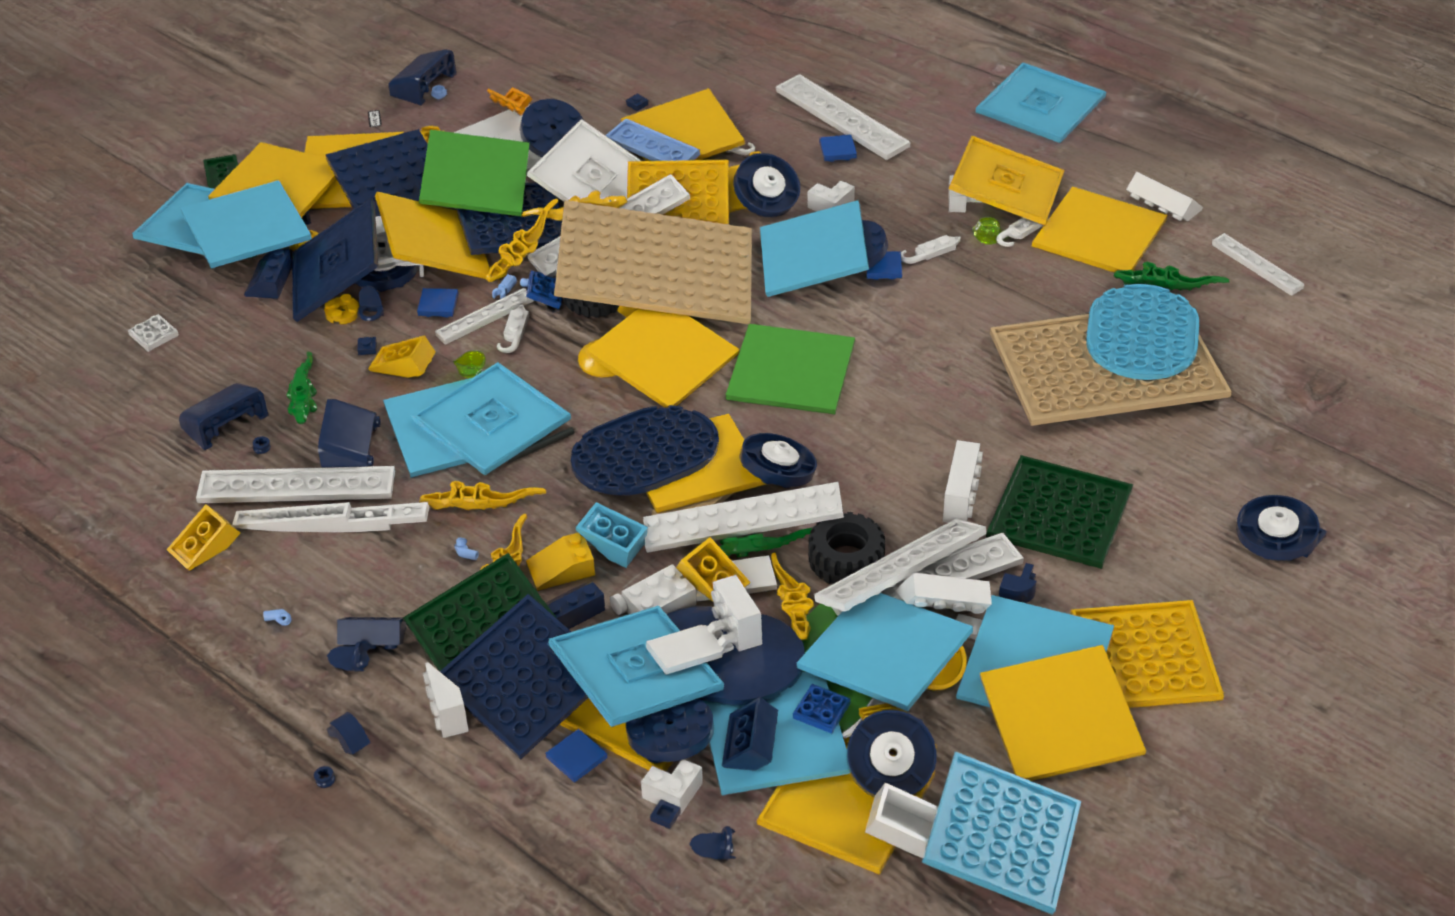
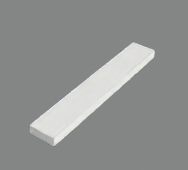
M1225 233L1212 240L1214 247L1292 296L1304 288V283Z
M522 288L436 330L435 334L446 345L509 314L511 310H515L521 304L525 306L535 300L527 298V290Z

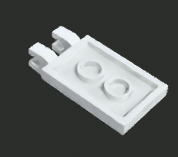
M721 620L711 622L708 627L706 625H699L646 641V649L667 675L721 658L723 653L734 649L732 642H735V638L731 633L723 635L721 629H724L725 625Z

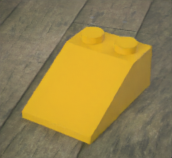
M423 335L383 346L368 369L371 372L406 378L419 377L425 373V369L432 361L436 351L426 336Z
M205 504L166 550L190 571L226 550L240 535V532L219 513Z
M580 533L563 536L526 560L537 591L595 576L594 558L586 539Z
M711 537L685 556L676 567L683 575V578H686L696 590L712 601L711 591H713L714 581L737 575L744 588L751 583Z

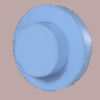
M436 85L432 88L431 95L436 99H442L447 95V90L442 85Z

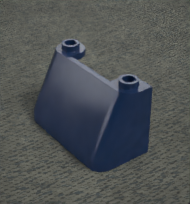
M443 49L419 55L389 82L390 96L420 106L426 101L423 99L425 92H429V83L441 73L451 78L456 75L453 51Z
M235 383L184 410L180 414L179 422L181 428L203 450H207L213 446L211 443L212 437L219 435L217 428L246 412L250 417L256 415L260 420L269 415L264 394L258 388Z
M327 399L318 441L321 468L373 467L374 459L373 455H370L369 448L372 432L377 431V427L381 425L380 416H377L376 412L337 399Z

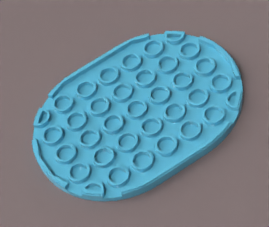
M1130 284L1124 285V288H1112L1104 292L1101 297L1096 298L1092 303L1089 311L1086 345L1091 357L1108 371L1132 379H1163L1181 373L1196 358L1199 339V316L1196 309L1180 294L1175 295L1169 289L1155 285Z

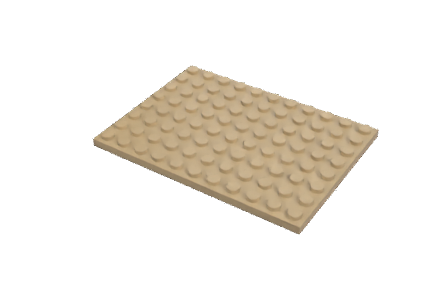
M565 200L554 296L750 324L752 228Z
M1089 314L990 328V335L1031 426L1231 397L1232 391L1200 335L1196 358L1187 369L1168 378L1140 380L1112 373L1100 366L1091 357L1086 345Z

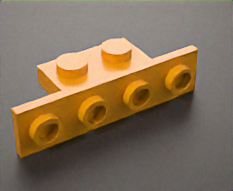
M513 87L505 96L489 88L487 90L491 95L489 98L494 103L498 102L502 107H507L510 111H515L520 116L523 115L526 110L525 108L533 100L528 94Z

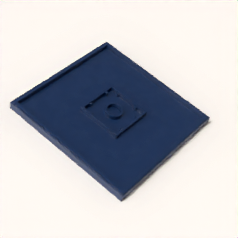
M371 198L292 252L293 319L296 322L379 267L375 202Z

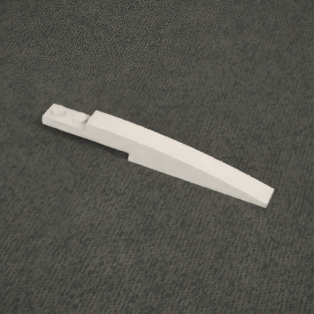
M348 502L236 511L232 526L239 529L287 532L390 530L392 524L427 522L429 505L428 502L351 508Z

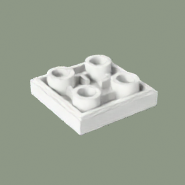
M159 314L150 317V319L140 324H136L128 330L129 335L148 352L179 336L178 331Z

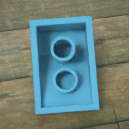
M596 502L576 526L575 530L608 560L627 568L645 545L648 527Z

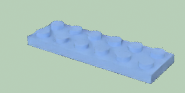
M629 119L623 120L605 135L622 148L651 161L695 160L700 155V149Z

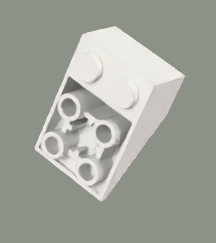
M425 663L426 672H423L425 685H428L425 688L428 699L432 701L430 702L432 714L436 717L434 721L437 731L441 730L443 738L469 732L465 707L459 687L430 663Z

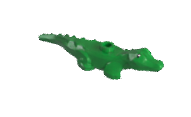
M1144 262L1143 270H1117L1114 272V277L1121 279L1125 285L1148 284L1170 290L1178 289L1179 291L1200 288L1202 285H1209L1210 283H1229L1228 278L1220 276L1190 278L1179 274V269L1169 265L1166 268H1159L1151 262Z
M310 351L307 352L305 363H301V366L296 369L286 394L287 398L291 399L287 409L288 413L295 417L298 424H304L309 412L314 413L317 410V405L312 399L317 394V390L307 376L313 365L312 353Z
M812 528L798 530L782 537H764L763 534L744 536V538H726L719 540L721 544L719 547L728 557L731 554H736L737 558L749 556L748 552L771 550L788 545L798 538L810 535Z

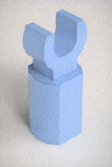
M508 274L498 285V288L492 291L493 298L495 299L498 295H500V299L506 297V294L517 283L516 277Z

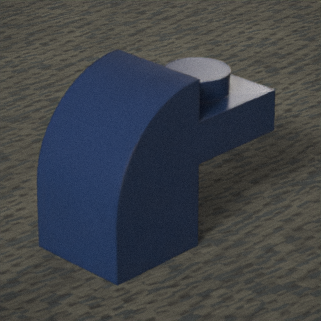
M1026 563L1021 577L1005 573L999 587V597L1022 603L1031 601L1035 596L1037 583L1035 580L1036 574L1033 573L1034 565Z
M349 712L330 722L331 726L326 729L330 737L338 738L343 750L348 754L353 755L371 743L361 724Z

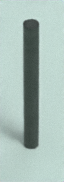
M570 427L532 444L506 462L509 464L574 434V430Z

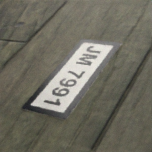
M380 110L368 111L370 127L382 126Z

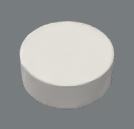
M617 593L610 597L611 607L617 615L627 611V603L621 594Z

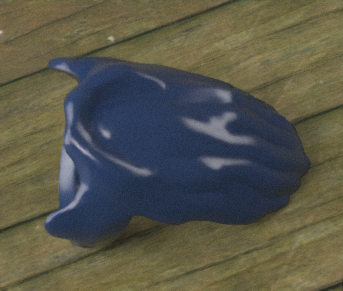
M364 286L359 292L360 307L358 309V316L365 321H374L384 316L382 301L374 287ZM364 311L377 312L376 315L370 317L363 315Z
M359 641L356 642L355 646L334 648L327 654L329 663L338 669L363 672L365 671L363 668L369 662L367 650L370 648V645Z
M725 826L721 833L712 832L696 835L689 843L694 853L704 858L725 860L736 858L731 856L733 853L732 834L735 833V830L730 826Z

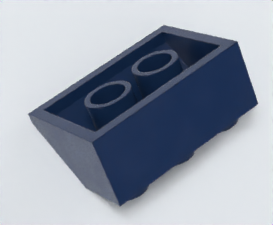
M273 250L259 260L244 293L245 297L279 299L292 269L290 250Z
M594 582L583 583L546 602L555 617L568 629L605 611L604 593Z
M344 617L337 619V645L355 646L356 642L360 641L369 644V649H375L377 645H385V649H397V645H401L404 642L406 623L403 617Z
M758 697L730 713L722 760L724 768L756 771L771 763L778 709L761 697Z

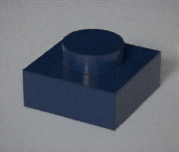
M638 93L626 100V105L635 111H639L649 105L648 99Z
M376 337L358 338V355L376 354Z
M660 800L650 815V821L671 829L681 813V807Z

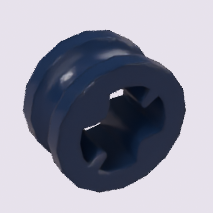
M260 436L253 440V450L255 453L264 454L270 450V440L267 437Z
M323 766L314 772L315 782L320 788H328L334 784L335 776L332 768Z

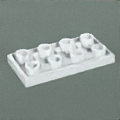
M769 555L732 561L751 582L745 587L748 594L777 589ZM696 590L697 601L710 600Z

